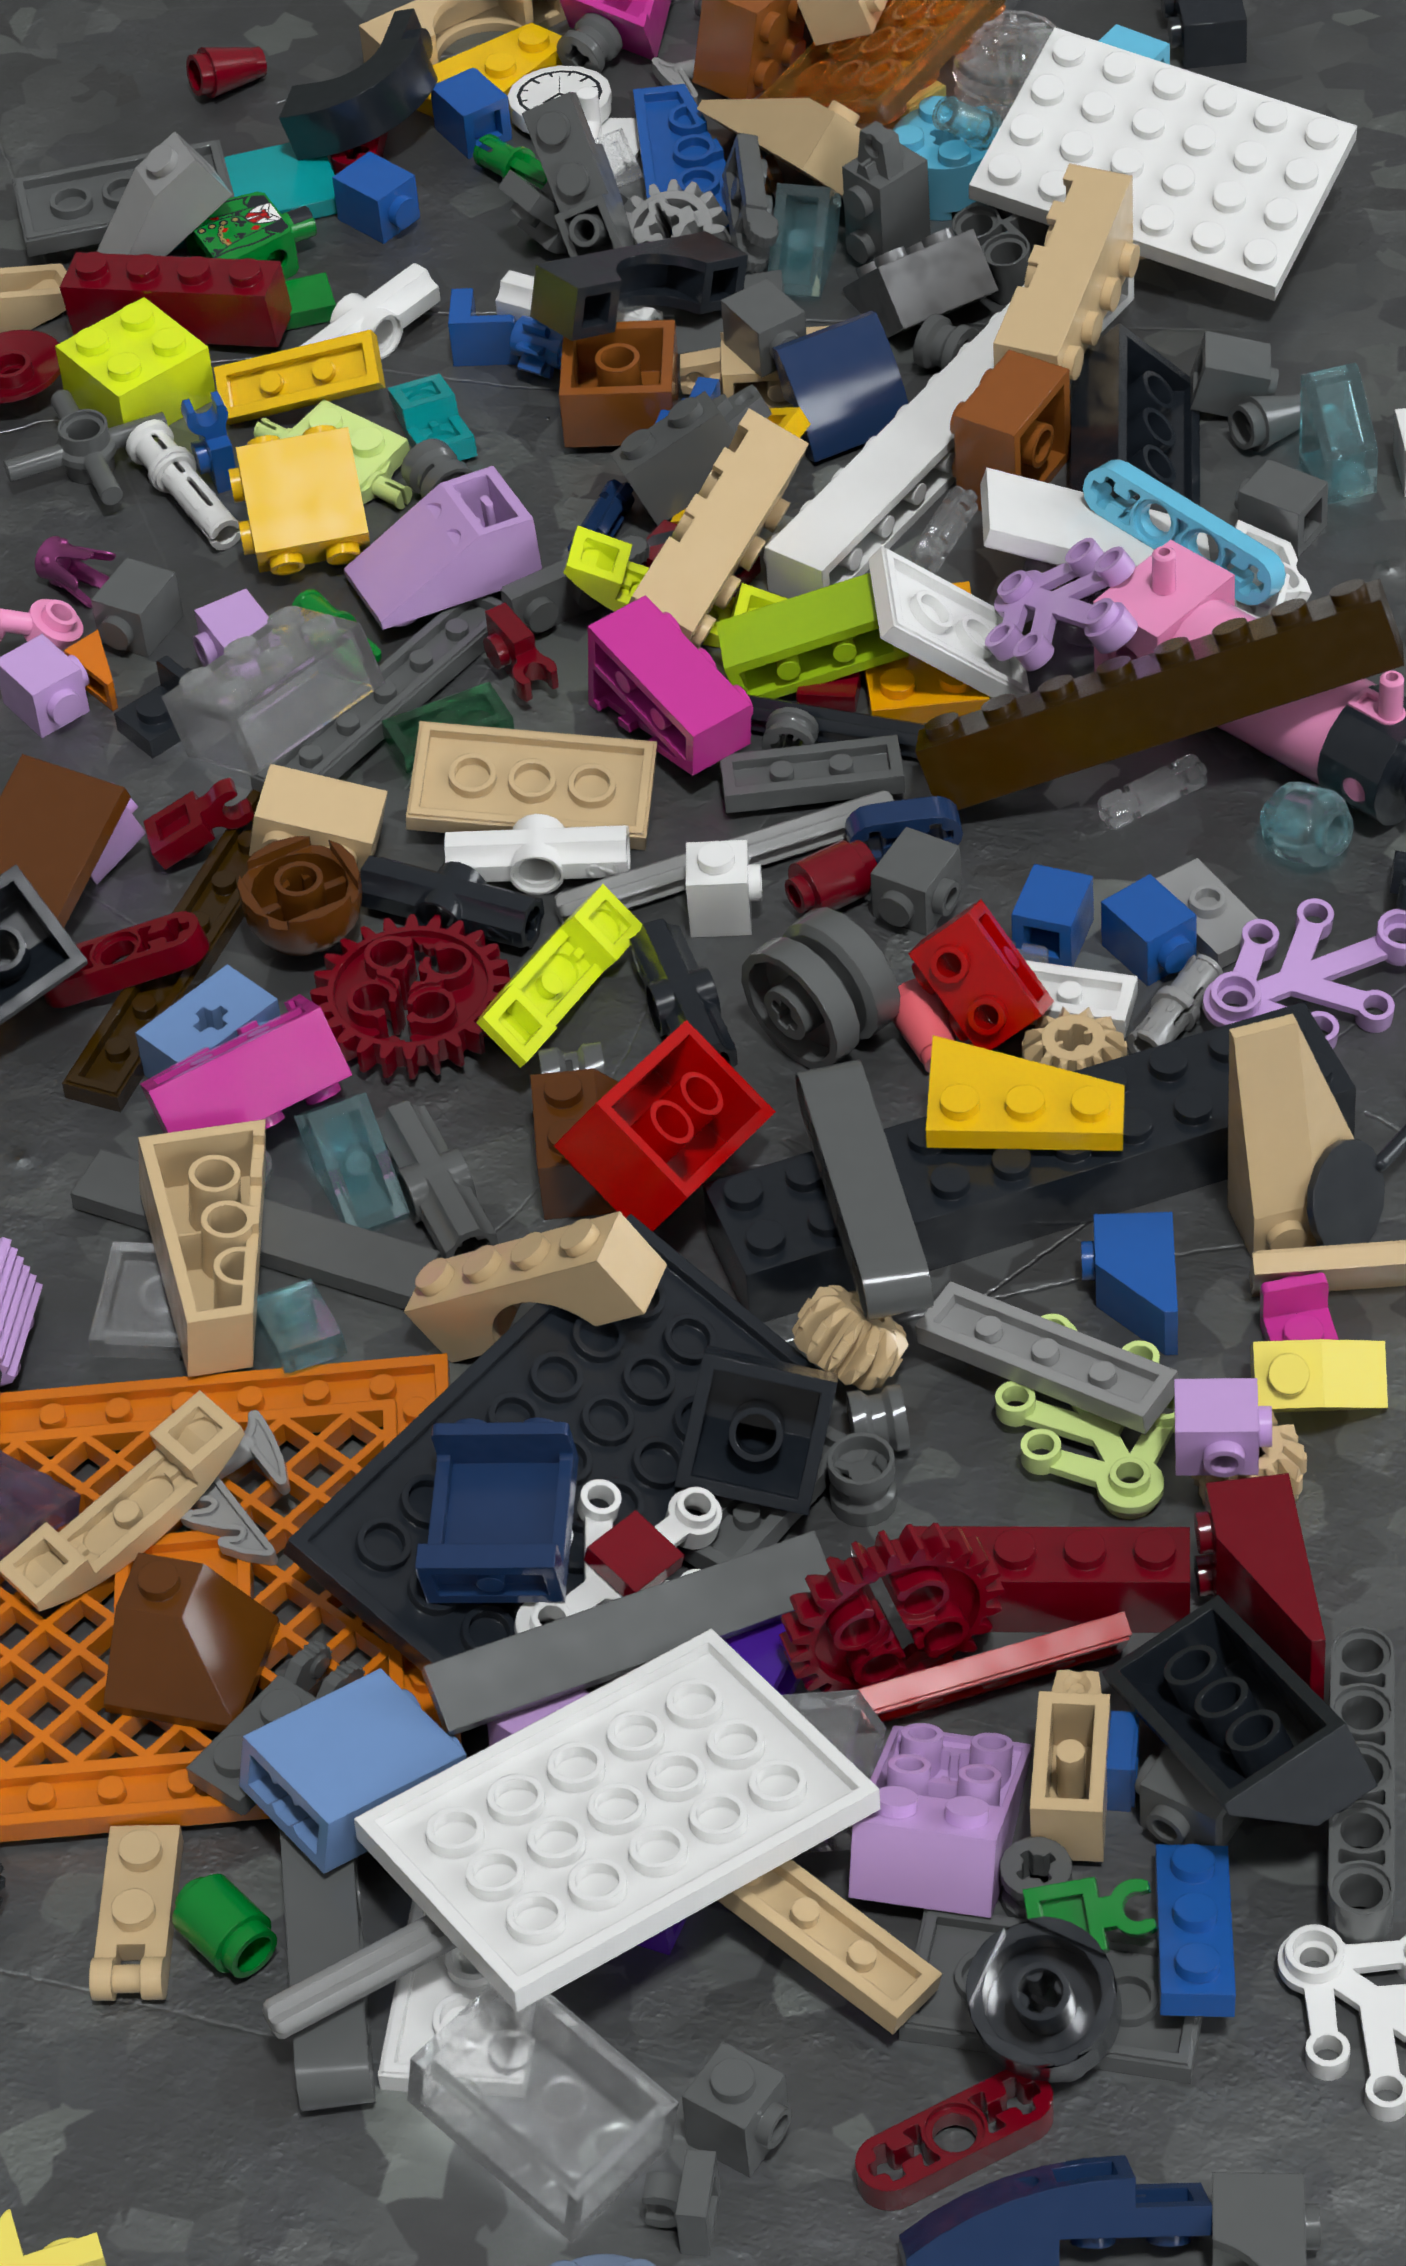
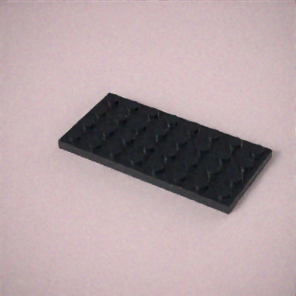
M632 1214L627 1216L626 1219L667 1264L645 1314L594 1326L578 1315L562 1308L536 1303L296 1531L286 1543L283 1553L421 1671L426 1665L515 1635L514 1623L516 1615L524 1604L427 1603L415 1565L418 1544H428L437 1455L431 1439L433 1424L455 1423L460 1419L466 1418L479 1419L487 1423L523 1422L530 1418H546L555 1422L569 1424L579 1460L572 1523L573 1540L570 1547L566 1587L567 1595L584 1582V1521L578 1514L577 1505L581 1490L586 1483L595 1479H603L612 1482L619 1489L622 1499L617 1518L613 1522V1527L635 1510L655 1527L665 1519L671 1498L676 1493L685 1490V1488L676 1487L675 1481L706 1345L820 1370ZM593 1498L589 1500L592 1505L598 1508L610 1506L603 1499ZM686 1509L689 1513L693 1515H704L699 1511Z

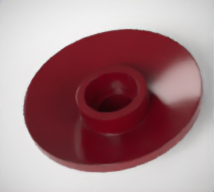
M11 330L0 333V403L15 402L31 397L49 387L61 373L55 345L59 344V342L55 338L35 330Z

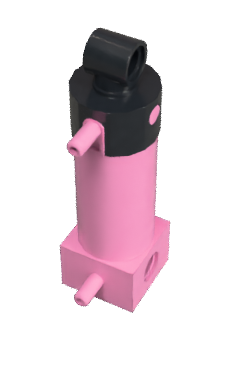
M1169 540L1163 546L1154 549L1151 556L1135 567L1128 579L1117 586L1110 587L1093 601L1094 604L1101 599L1110 598L1113 602H1121L1138 623L1134 636L1118 650L1102 654L1094 646V672H1096V668L1100 664L1115 657L1129 656L1133 660L1154 653V649L1167 640L1187 637L1191 641L1212 634V630L1217 625L1227 620L1246 618L1247 622L1257 618L1235 607V574L1173 540ZM1397 671L1384 672L1380 676L1379 685L1365 678L1217 726L1219 729L1317 783L1328 794L1383 825L1398 824L1406 819V697L1404 696V677Z

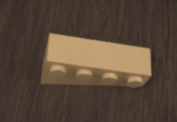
M1069 163L1063 177V185L1066 186V199L1064 202L1053 200L1046 217L1047 224L1050 226L1046 234L1044 246L1034 245L1028 259L1024 287L1017 286L993 342L994 367L1008 350H1012L1068 368L1070 380H1077L1083 366L1084 353L1089 345L1095 346L1100 338L1105 315L1108 311L1114 312L1117 308L1122 284L1126 277L1133 278L1136 273L1140 258V247L1133 244V176Z
M749 408L739 423L729 448L724 447L699 494L694 495L672 536H669L628 604L646 595L662 612H669L678 622L682 633L697 649L701 648L717 620L709 615L714 605L725 610L741 583V579L734 576L740 566L750 571L766 543L765 540L759 537L760 533L764 528L774 533L791 503L783 499L782 496L809 443Z
M266 1119L138 1137L139 1191L187 1375L192 1377L251 1368L254 1361L266 1174Z

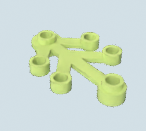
M1046 1314L1041 1316L1077 1331L1076 1327L1062 1315ZM1132 1341L1122 1348L1160 1364L1159 1351L1150 1342ZM1013 1381L1006 1382L997 1389L995 1394L997 1418L1008 1426L1019 1427L1026 1425L1036 1428L1026 1433L1020 1444L1021 1463L1028 1472L1036 1475L1051 1473L1096 1488L1100 1501L1110 1513L1119 1518L1138 1519L1148 1515L1155 1508L1164 1493V1476L1157 1463L1170 1437L1175 1433L1174 1412L1169 1414L1161 1413L1146 1435L1141 1434L1129 1453L1120 1436L1125 1427L1123 1425L1073 1405L1071 1406L1074 1412L1038 1401L1033 1389ZM1174 1397L1166 1408L1174 1410ZM1011 1401H1021L1025 1403L1021 1406L1016 1407L1007 1405V1403ZM1059 1436L1093 1446L1100 1460L1061 1450ZM1036 1449H1047L1050 1451L1044 1455L1032 1453Z

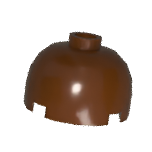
M294 836L273 841L254 852L248 859V871L243 878L239 875L237 883L240 903L250 931L270 949L286 955L309 956L328 951L338 945L340 940L346 938L359 918L362 904V884L354 856L341 844L329 840L330 848L322 845H311L310 836Z

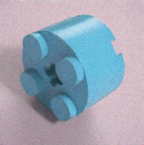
M943 96L924 98L920 101L919 108L902 117L895 125L893 131L898 134L900 144L927 159L930 220L948 221L952 220V212L961 211L963 208L976 202L969 199V183L998 132L997 117L994 113L987 110H979L971 106L951 103L949 99Z

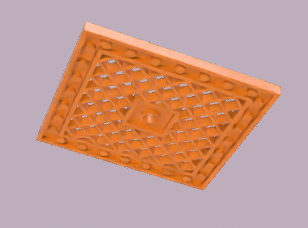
M448 1354L419 1355L0 1393V1561L45 1522L51 1525L57 1532L61 1531L153 1452L156 1446L149 1433L199 1390L242 1427L243 1431L246 1430L248 1424V1413L251 1410H257L267 1422L279 1447L285 1441H288L300 1449L286 1463L291 1487L289 1494L301 1503L285 1517H282L270 1508L283 1494L276 1489L254 1460L221 1479L250 1518L268 1531L264 1536L272 1544L276 1554H278L285 1548L288 1539L450 1386ZM354 1435L367 1445L349 1459L336 1449ZM89 1458L101 1468L85 1482H81L70 1473ZM23 1464L33 1471L34 1474L16 1489L4 1479ZM322 1464L334 1474L316 1488L303 1478L316 1466ZM254 1469L266 1477L267 1480L249 1494L236 1484ZM55 1487L67 1497L48 1512L36 1502ZM21 1516L33 1526L16 1541H13L3 1534L2 1531ZM181 1520L143 1552L145 1554L203 1563L270 1612L275 1611L287 1599L303 1609L286 1625L279 1622V1630L257 1684L262 1690L278 1676L270 1669L288 1653L294 1656L298 1651H302L304 1645L309 1644L305 1638L323 1623L338 1634L326 1644L332 1651V1659L326 1672L323 1673L321 1678L317 1679L316 1684L322 1678L325 1679L332 1671L334 1672L337 1666H340L339 1663L357 1647L372 1657L363 1667V1671H365L364 1676L381 1668L401 1689L410 1691L416 1697L421 1709L443 1729L421 1673L422 1671L391 1644L373 1633L374 1630L358 1616L352 1619L338 1608L343 1603L325 1589L318 1595L306 1587L304 1584L312 1577L295 1562L284 1571L276 1565L270 1566L245 1562L222 1554L218 1546L220 1536L196 1531L191 1528V1531L176 1532L183 1526ZM134 1561L92 1589L66 1601L47 1619L32 1610L34 1606L18 1591L12 1595L0 1586V1636L15 1623H18L30 1632L11 1650L0 1642V1690L14 1677L28 1687L26 1691L9 1705L0 1699V1744L12 1733L27 1743L7 1762L0 1757V1842L109 1833L110 1826H191L270 1819L257 1804L246 1815L241 1816L189 1782L186 1767L212 1742L211 1739L201 1733L203 1729L122 1715L111 1724L97 1714L104 1708L103 1703L108 1664L99 1659V1657L111 1647L116 1605ZM0 1575V1584H1L2 1582L5 1581V1579ZM254 1575L268 1584L255 1598ZM113 1591L114 1613L100 1604ZM83 1617H86L97 1625L98 1628L82 1642L77 1643L65 1633ZM51 1647L63 1658L43 1674L30 1663ZM85 1672L96 1680L97 1683L77 1699L63 1688L80 1673ZM49 1702L62 1713L46 1728L41 1730L28 1719ZM152 1721L163 1729L165 1733L150 1747L145 1749L131 1738ZM82 1727L95 1736L96 1739L76 1756L62 1744ZM463 1732L454 1735L464 1749ZM184 1746L191 1750L189 1752H179ZM115 1752L122 1756L121 1758H110ZM46 1758L53 1763L39 1765Z

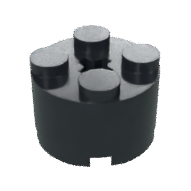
M1043 1916L1027 1919L1028 1921L1016 1924L1007 1929L1003 1928L991 1935L977 1951L970 1965L966 1980L969 2014L986 2051L1005 2070L1032 2080L1048 2081L1049 2083L1073 2082L1084 2076L1087 2071L1105 2057L1117 2037L1122 2017V2000L1119 1986L1109 1959L1097 1941L1088 1932L1071 1922L1054 1917ZM1050 1987L1054 1988L1059 2004L1055 2008L1046 2006L1041 2013H1035L1029 1997L1032 1994L1044 1997Z

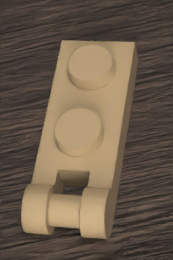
M180 1825L110 1826L95 1954L91 1960L89 1970V1989L92 2001H115L117 1993H140L142 2000L166 1999L174 1936L172 1917L179 1890L184 1844ZM141 1960L140 1964L121 1965V1961Z

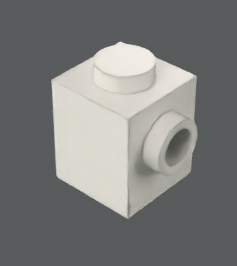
M747 840L686 842V894L691 938L752 935V901H762L761 864L749 865Z

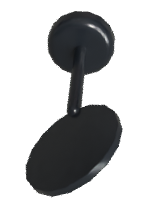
M1406 1124L1377 1156L1372 1147L1359 1139H1339L1324 1150L1313 1168L1308 1185L1306 1210L1311 1233L1319 1246L1369 1242L1378 1227L1384 1207L1385 1181L1383 1171L1406 1148Z

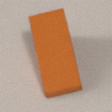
M97 629L66 648L64 654L67 656L74 655L79 659L89 678V684L85 687V690L110 710L114 711L118 709L114 683Z

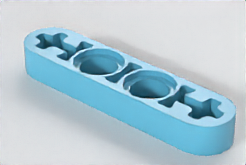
M1120 459L1110 460L1089 472L1085 478L1083 493L1089 508L1100 517L1152 549H1156L1166 544L1169 540H1173L1204 557L1197 547V536L1199 533L1210 535L1217 543L1219 553L1217 560L1209 561L1235 574V599L1246 605H1258L1278 593L1283 587L1286 577L1285 568L1280 557L1275 552L1130 463ZM1110 478L1115 482V493L1119 495L1116 499L1110 495L1112 486L1106 482ZM1136 495H1140V499H1133ZM1156 503L1167 510L1171 520L1169 531L1164 532L1153 525L1149 515L1151 504ZM1230 563L1235 566L1231 570L1227 568ZM1251 566H1255L1258 569L1257 579L1262 582L1259 586L1252 582L1254 573L1248 569Z

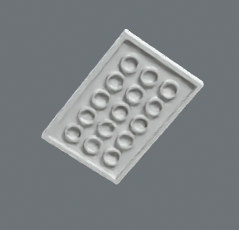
M1054 27L969 183V199L1048 225L1046 217L1053 200L1064 202L1066 199V186L1063 185V177L1069 163L1132 175L1133 244L1139 245L1140 256L1275 301L1356 141L1357 125Z
M711 1628L354 1818L357 1840L509 2005L518 2012L880 1810V1790Z

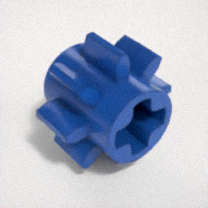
M521 316L512 329L509 343L511 353L521 357L517 368L549 379L553 377L554 368L561 370L563 335L530 316Z

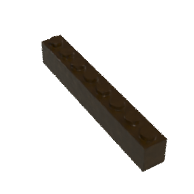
M1380 578L1367 583L1362 579H1353L1332 588L1328 596L1309 602L1302 598L1288 600L1275 606L1271 610L1270 615L1247 622L1246 618L1230 619L1217 625L1212 630V634L1191 641L1187 637L1173 638L1159 644L1154 649V653L1133 660L1129 656H1119L1100 664L1096 668V672L1075 679L1071 675L1054 677L1041 684L1038 691L1017 698L1014 694L999 695L985 702L981 706V710L960 717L955 712L939 715L929 720L924 725V728L918 731L915 753L932 796L950 799L956 804L957 809L961 810L1404 666L1403 642Z

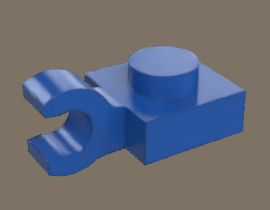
M214 391L211 392L212 406L208 411L195 413L190 400L186 399L181 403V413L190 431L199 437L198 441L191 442V450L196 461L197 470L200 475L209 473L219 494L232 490L228 469L236 468L233 447L226 430L228 411L219 392Z

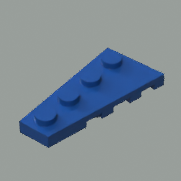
M677 84L633 89L646 199L650 197L649 185L655 184L660 192L667 191L670 180L676 179L684 191L693 181L698 184L703 194L708 191L713 193L728 218L722 178L726 165L724 151L717 138L712 139L707 130V121L702 112L697 110L698 105L686 85Z

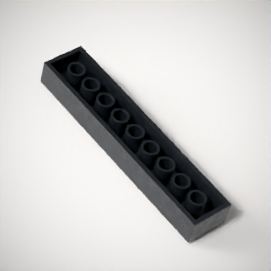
M1300 1002L1073 1071L1125 1085L1123 1151L927 1148V1116L883 1130L929 1271L1091 1222L1093 1221V1214L1120 1213L1227 1180L1229 1029L1293 1014L1353 1137L1355 1132L1356 1087L1305 1002ZM813 1151L703 1184L708 1237L739 1303L763 1323L799 1312L808 1298L812 1299L819 1287L840 1285L848 1292L856 1291Z

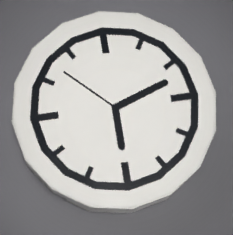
M560 65L531 72L515 82L509 91L508 103L512 123L523 132L529 134L522 116L523 112L568 92H576L577 94L580 88L590 86L598 90L602 124L609 118L611 113L612 91L609 82L597 71L581 66Z

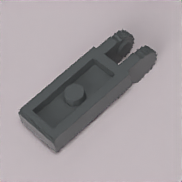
M739 133L735 138L722 178L731 245L748 254L746 272L749 271L753 274V272L759 273L766 269L770 257L768 255L769 246L773 247V244L777 241L779 224L778 219L771 215L773 206L772 196L766 195L765 192L768 166L767 160L760 157L758 136Z
M636 535L623 536L621 541L632 544L628 561L644 566L642 563L644 561L647 562V558L650 557L647 539ZM567 558L502 586V603L505 602L534 636L601 605V603L576 586L563 573Z
M309 1641L308 1645H304L302 1651H298L290 1659L284 1676L279 1674L186 1767L189 1782L241 1816L246 1815L256 1803L239 1786L243 1736L364 1677L365 1671H363L361 1666L352 1661L342 1662L334 1672L332 1671L323 1680L317 1696L311 1695L308 1691L316 1684L317 1679L321 1678L323 1673L326 1672L332 1659V1651L330 1647L320 1641Z

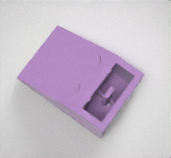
M490 466L438 484L344 568V573L382 630L393 626H406L412 624L420 617L501 591L502 586L541 570L542 565L533 517L495 467Z
M913 1723L905 1727L893 1725L870 1779L880 1790V1810L852 1825L848 1898L991 1918L1002 1886L1000 1861L1005 1850L1012 1845L1031 1758L1032 1744L1013 1742L1009 1737L999 1733H981L975 1736L943 1732L939 1727L927 1723Z

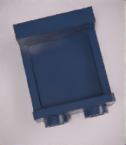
M466 1418L460 1419L455 1423L433 1424L431 1439L436 1451L437 1463L428 1544H418L415 1565L427 1603L565 1602L579 1460L569 1424L555 1422L546 1418H530L523 1422L487 1423L479 1419Z

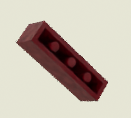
M76 252L59 287L73 335L116 313L126 305L145 297L204 344L278 347L291 318L290 313L292 311L281 262L251 258L222 259L204 258L201 256L175 257L153 256L151 254L129 255Z
M929 1526L913 1527L917 1535L921 1536ZM940 1526L944 1535L956 1527ZM957 1526L962 1529L966 1539L974 1535L978 1537L983 1549H988L1001 1575L999 1580L1004 1587L1005 1593L998 1596L997 1599L1002 1607V1611L988 1617L993 1627L991 1632L1052 1633L1125 1611L1132 1633H1161L1190 1614V1527Z

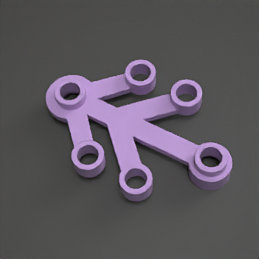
M1085 538L1072 546L1066 554V562L1044 573L1038 570L1027 572L1019 570L1013 572L998 586V595L994 602V608L1003 617V622L990 631L985 639V645L997 660L1005 661L1015 656L1025 670L1034 671L1045 665L1053 656L1054 647L1052 639L1056 622L1060 620L1084 628L1085 635L1100 653L1107 654L1118 650L1134 636L1138 628L1135 618L1121 602H1113L1110 598L1101 599L1094 604L1080 601V599L1103 588L1114 587L1124 582L1135 569L1134 561L1120 546L1111 548L1104 553L1093 538ZM1076 577H1080L1079 579H1077V580H1075V581H1073V582H1071V583H1068V584H1066V585H1064V586H1062V587H1060V588H1058V589H1056V590H1054V591H1050V590H1052V589H1054V588H1056V587H1058V586H1060V585H1062V584H1064V583H1066V582H1068V581H1070V580H1072V579H1074V578H1076ZM1033 619L1031 632L1024 636L1022 634L1024 624Z
M1310 898L1304 900L1297 908L1295 919L1296 931L1281 971L1258 981L1257 978L1262 962L1270 960L1277 952L1279 930L1272 922L1265 919H1254L1247 922L1242 929L1241 952L1234 970L1219 975L1205 990L1203 997L1205 1016L1213 1025L1221 1027L1287 1007L1275 1002L1292 996L1355 1015L1357 1025L1366 1032L1380 1033L1387 1030L1392 1024L1395 1010L1394 1000L1389 994L1381 990L1363 991L1332 982V980L1382 961L1395 966L1406 965V910L1392 909L1384 913L1378 921L1376 936L1313 959L1319 941L1325 939L1331 933L1334 910L1328 902L1322 899ZM1315 916L1321 918L1323 922L1312 923L1306 918ZM1262 937L1269 942L1258 944L1253 942L1251 938ZM1227 1004H1237L1241 1007H1233ZM1378 1008L1384 1013L1373 1015L1368 1013L1366 1009ZM1325 1011L1311 1012L1320 1029L1328 1033L1325 1037L1332 1049H1334L1337 1044L1340 1028L1338 1020L1332 1014Z

